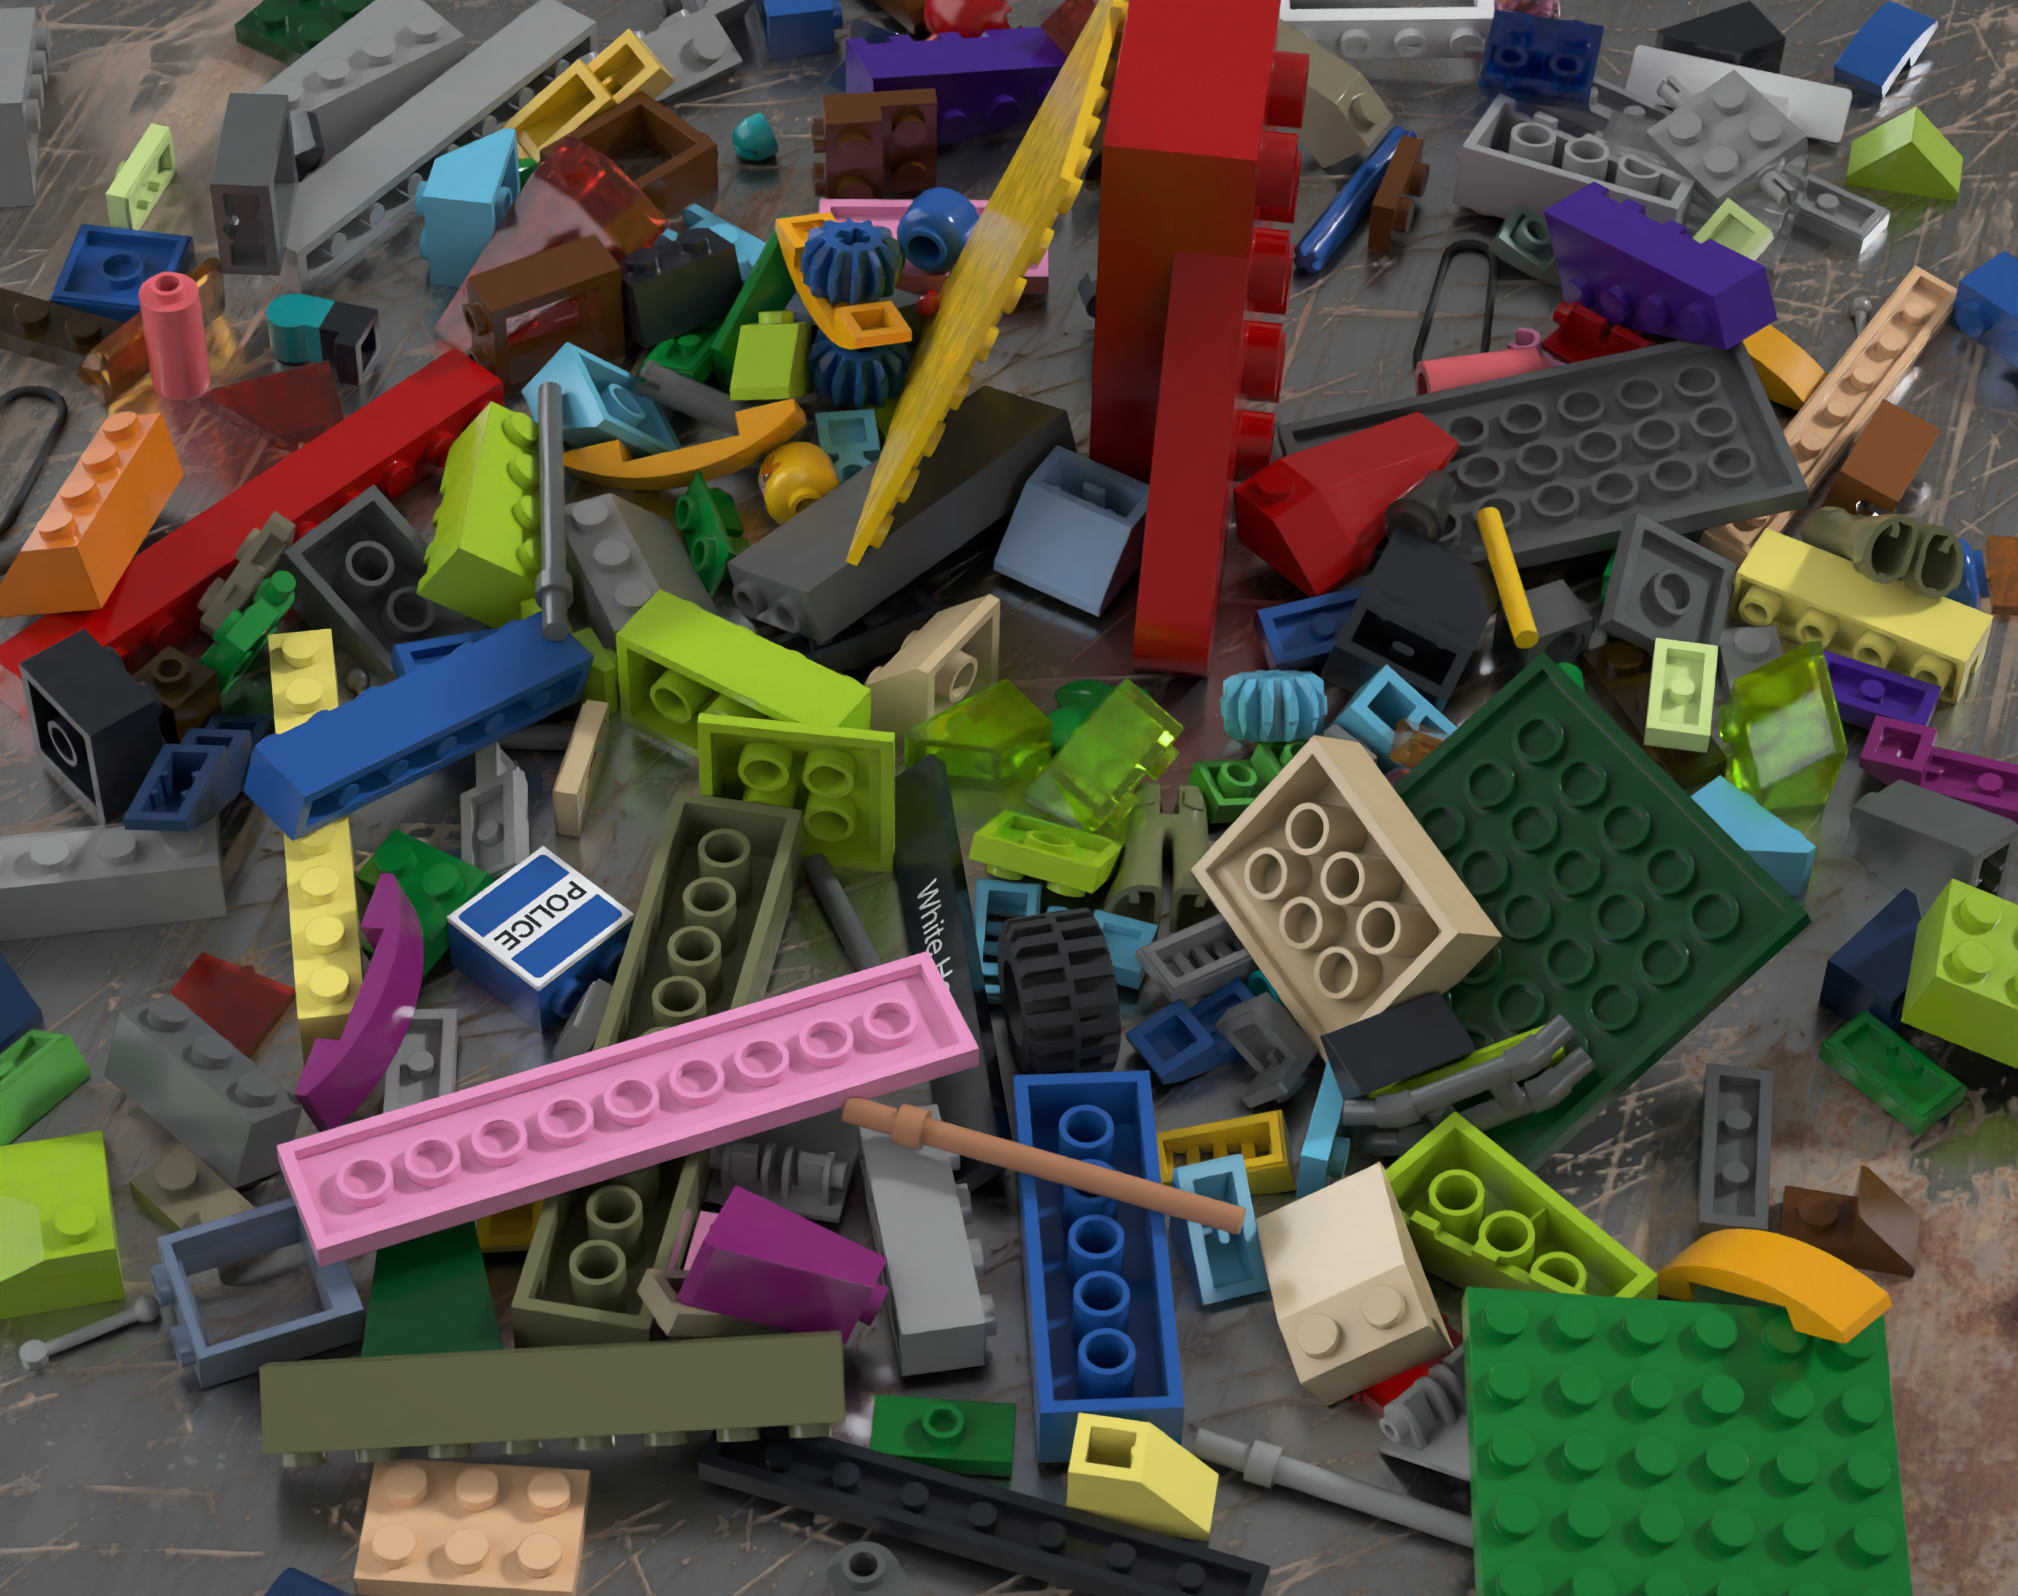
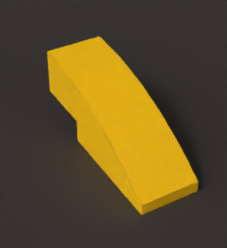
M628 28L589 64L586 65L580 59L576 60L497 131L503 128L516 129L518 158L532 157L541 170L539 150L640 91L655 99L671 86L675 80L649 47Z

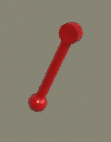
M930 287L926 294L920 296L916 302L917 312L924 317L935 315L939 309V302L936 298L938 292Z

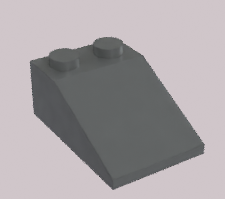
M374 484L283 551L270 576L272 577L275 572L280 570L291 573L296 580L294 588L295 600L291 607L312 629H331L334 645L387 683L398 679L391 664L394 645L491 628L484 623L416 594L419 580L427 572L428 565L424 563V557L428 544Z

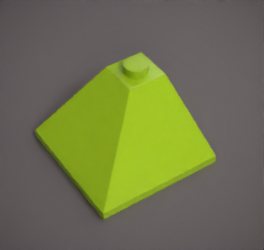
M699 713L697 735L700 795L802 810L803 862L811 855L823 854L831 867L893 873L895 865V733Z
M103 1130L0 1146V1320L125 1299Z

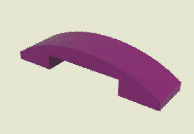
M1876 715L1859 758L1860 768L1888 786L1901 779L2011 819L2018 824V765L1936 747L1938 729Z
M381 873L360 926L375 952L341 1039L316 1038L294 1093L296 1099L303 1104L302 1108L319 1132L339 1127L361 1105L378 1084L405 1037L418 1001L424 965L422 929L416 910L393 874Z

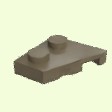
M274 511L261 531L255 527L249 533L234 555V558L239 563L228 580L225 582L218 577L197 606V608L204 612L200 619V629L213 637L220 625L235 609L243 613L254 598V594L261 582L273 572L283 551L293 545L295 524Z

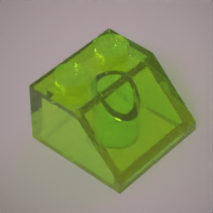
M1811 641L1735 679L1726 705H1721L1718 711V726L1721 739L1724 743L1731 742L1735 759L1731 764L1732 785L1740 791L1751 795L1759 805L1777 818L1823 814L1848 753L1821 641Z
M1126 678L1095 707L1020 795L1030 804L1089 834L1093 833L1105 821L1115 828L1140 800L1131 791L1147 774L1155 781L1178 756L1180 752L1171 744L1185 728Z

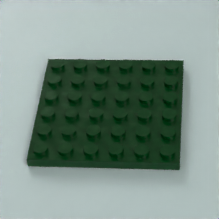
M1544 651L1393 786L1399 797L1503 937L1459 983L1442 994L1446 1003L1471 1037L1475 1049H1482L1546 1025L1560 1014L1576 1032V1035L1563 1046L1565 1058L1579 1046L1596 1065L1590 1073L1572 1087L1573 1092L1553 1108L1538 1114L1535 1111L1482 1132L1532 1173L1538 1170L1812 923L1808 913ZM1549 1067L1541 1069L1533 1076L1518 1081V1086L1520 1088L1523 1087L1525 1082L1537 1078ZM1486 1090L1451 1105L1458 1113L1491 1100L1494 1097L1490 1090Z

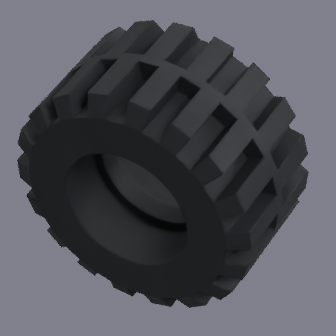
M1081 907L1006 919L1002 925L998 940L999 985L1009 1041L1016 1063L1023 1075L1113 1072L1121 1045L1119 1000L1107 942L1099 923L1088 908Z

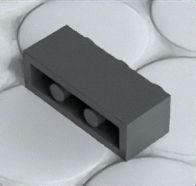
M172 994L119 1012L104 1073L108 1080L181 1143L186 1145L232 1187L238 1188L282 1171L276 1145L294 1140L303 1107L301 1102Z

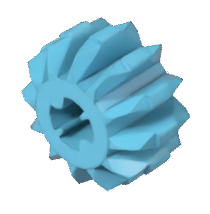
M1257 670L1256 672H1240L1238 675H1232L1223 681V696L1220 697L1221 716L1224 719L1225 732L1235 740L1268 743L1275 741L1291 742L1292 740H1308L1310 737L1317 736L1325 730V715L1328 714L1327 695H1324L1323 680L1311 671Z

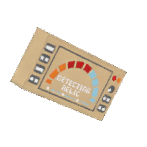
M587 699L586 703L582 705L552 790L554 821L557 834L580 837L611 747L609 703Z

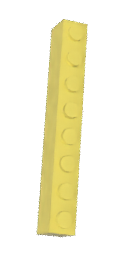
M331 629L268 635L275 732L282 734L307 722L311 716L321 710L330 711L339 707L338 681ZM350 814L295 841H292L283 832L297 1016L304 1067L316 1038L341 1039L364 980Z

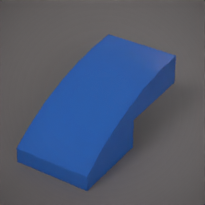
M1889 0L1871 16L1834 64V77L1883 98L1903 66L1912 67L1937 29L1938 21Z
M1237 977L1189 1009L1180 998L1125 1033L1129 1044L1163 1085L1182 1081L1213 1070L1242 1056L1215 1025L1229 1007L1255 996Z

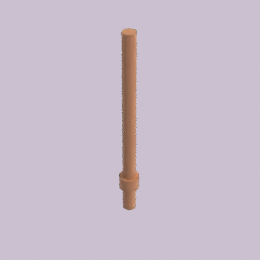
M848 1097L843 1109V1122L891 1135L892 1143L920 1151L924 1145L1236 1235H1239L1246 1214V1208L936 1120L932 1118L930 1110L903 1103L900 1109L859 1097Z

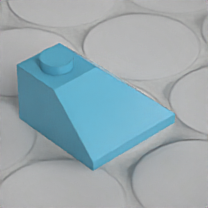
M569 342L562 346L522 390L532 412L530 418L539 423V386L545 382H555L561 386L563 441L577 448L618 439L631 452L632 459L634 460L682 449L661 404L635 394V385L637 381H640V378Z

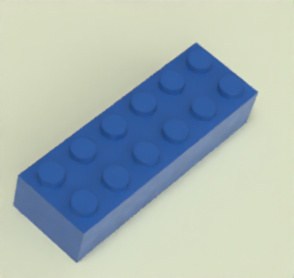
M1149 1070L1013 1075V1142L1161 1184ZM1015 1171L1038 1463L1070 1461L1079 1413L1149 1422L1179 1445H1182L1184 1399L1165 1215Z

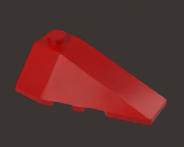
M1415 412L1279 458L1233 488L1237 539L1310 598L1333 593L1367 569L1374 560V549L1387 533L1393 535L1397 526L1399 527L1402 524V513L1412 500L1426 493L1457 453L1458 441L1421 413Z

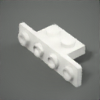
M1639 45L1635 49L1625 90L1666 109L1674 110L1663 98L1657 95L1656 91L1661 81L1665 80L1667 83V77L1674 76L1691 94H1697L1735 70L1806 134L1807 139L1838 145L1841 142L1852 100V92L1849 89Z

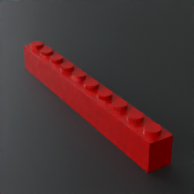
M453 347L133 557L102 609L46 614L0 645V700L30 723L19 663L82 629H85L103 648L111 646L122 659L126 671L131 676L134 675L168 645L176 648L181 642L201 630L200 619L204 612L197 608L200 600L218 577L225 582L228 580L239 563L234 558L235 553L255 527L260 531L262 530L274 511L296 525L294 544L373 484L389 502L403 496L410 488L446 466L450 446L491 401L505 407L503 381Z

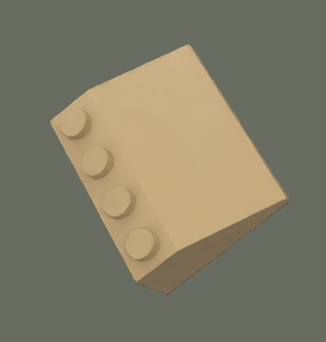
M1314 735L1191 869L1194 876L1304 1033L1317 1046L1318 1052L1326 1064L1328 1058L1320 1036L1433 992L1439 991L1442 995L1459 983L1503 938L1360 742Z

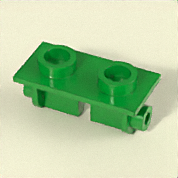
M696 471L686 493L681 495L677 501L675 523L684 537L691 555L693 569L697 571L710 598H713L720 582L733 583L727 562L748 549L751 545L748 538L741 537L744 528L736 511L733 497L721 488H708L702 471Z

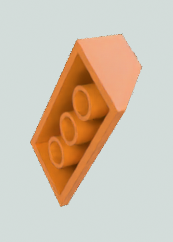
M127 411L106 418L0 583V618L102 609L184 476L161 413L136 415L134 412Z

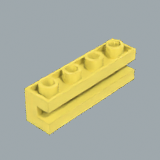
M1765 528L1736 572L1729 616L1753 626H1777L1779 636L1817 651L1826 650L1940 686L1939 699L1954 705L1958 703L1965 691L1969 672L1975 674L1984 659L1994 618L1990 614L1946 597L1936 599L1916 594L1899 579L1889 584L1871 581L1854 569L1853 561Z

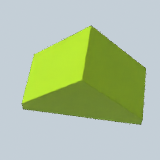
M1915 106L1852 141L1845 185L1957 201L1963 157L1919 108Z

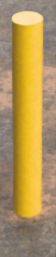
M1486 507L1477 513L1476 521L1514 643L1518 648L1528 649L1537 644L1539 635L1500 512L1494 507Z

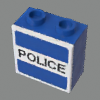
M542 846L447 916L451 964L543 1034L562 1018H569L575 1005L593 981L597 982L600 978L607 983L615 982L635 919L634 914L546 847Z

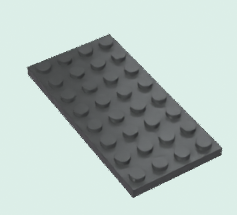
M1679 340L1277 426L1279 445L1283 457L1415 412L1421 413L1458 441V451L1423 496L1415 497L1402 513L1403 522L1399 527L1492 574L1493 572L1476 521L1477 513L1486 507H1494L1499 510L1517 569L1615 549L1618 545L1623 520L1636 513L1680 535L1808 507V487L1743 341L1728 350ZM1387 533L1374 549V560L1367 569L1335 592L1366 585L1392 537L1391 534Z

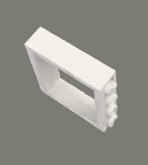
M1281 0L1280 18L1340 59L1492 57L1495 26L1494 0H1474L1475 7L1290 9V0Z

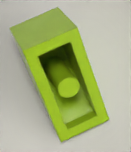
M790 310L758 312L759 323L741 325L730 385V401L791 399L815 392L814 382L811 381V373L808 372L809 353L812 352L813 345L812 321L794 322V311Z

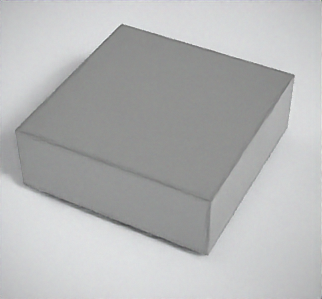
M600 978L597 982H592L575 1005L552 1052L554 1061L557 1062L581 1055L589 1050L597 1038L613 988L612 985Z

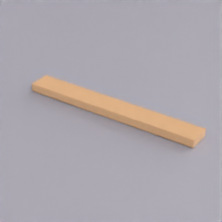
M1915 265L1783 431L1808 487V500L1870 422L1882 400H1887L1950 319L1958 289ZM1801 509L1705 529L1698 544L1734 562L1736 569H1739L1765 528L1782 534Z

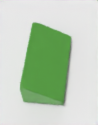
M31 1029L0 1054V1146L10 1144L89 1078L90 1069L70 1035Z

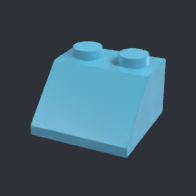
M503 128L436 158L428 181L419 182L415 208L417 216H424L425 220L420 237V257L423 260H428L430 284L467 288L466 277L507 264L522 219L516 129Z

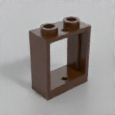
M643 91L539 150L542 194L568 209H575L582 217L626 243L718 188L717 144L707 134L696 130L679 118L669 107L661 105ZM642 142L668 159L667 162L623 188L597 170Z
M595 233L466 277L469 302L463 304L462 309L465 323L472 336V347L467 348L466 355L503 381L504 398L521 393L523 388L566 342L606 362L626 355L621 267ZM577 295L579 322L508 346L506 319Z

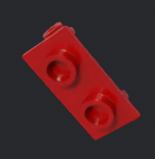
M1562 301L1557 306L1552 320L1559 327L1541 342L1542 350L1568 364L1656 345L1654 341L1646 340L1619 325H1616L1609 335L1606 333L1608 319L1583 307V304L1578 301H1574L1571 304Z

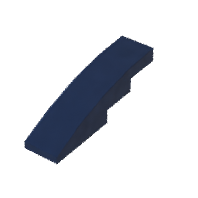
M213 713L205 729L189 728L181 744H164L123 818L125 830L189 832L213 819L244 788L251 762L250 756L254 746L266 736L276 733L273 715Z

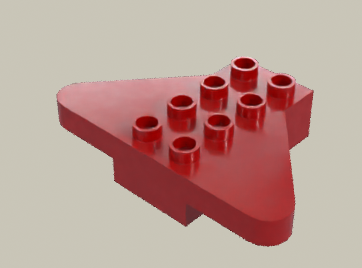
M1129 0L1102 145L1089 459L1149 485L1134 631L1133 670L1208 677L1234 503L1233 488L1236 487V482L1246 481L1270 465L1272 460L1276 413L1247 410L1248 400L1278 404L1280 402L1287 333L1283 332L1282 323L1260 321L1261 313L1287 315L1294 243H1290L1291 231L1273 229V222L1294 224L1302 150H1297L1298 134L1277 132V127L1302 129L1310 54L1277 50L1281 0Z

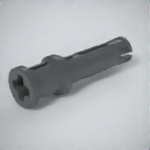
M650 359L644 364L639 373V377L646 379L645 382L637 381L635 385L636 395L649 398L734 436L739 435L736 411L769 404L765 400H749L748 402L743 400L730 401L729 394L658 365L657 362ZM806 418V424L784 444L793 441L811 443L815 427L814 421Z

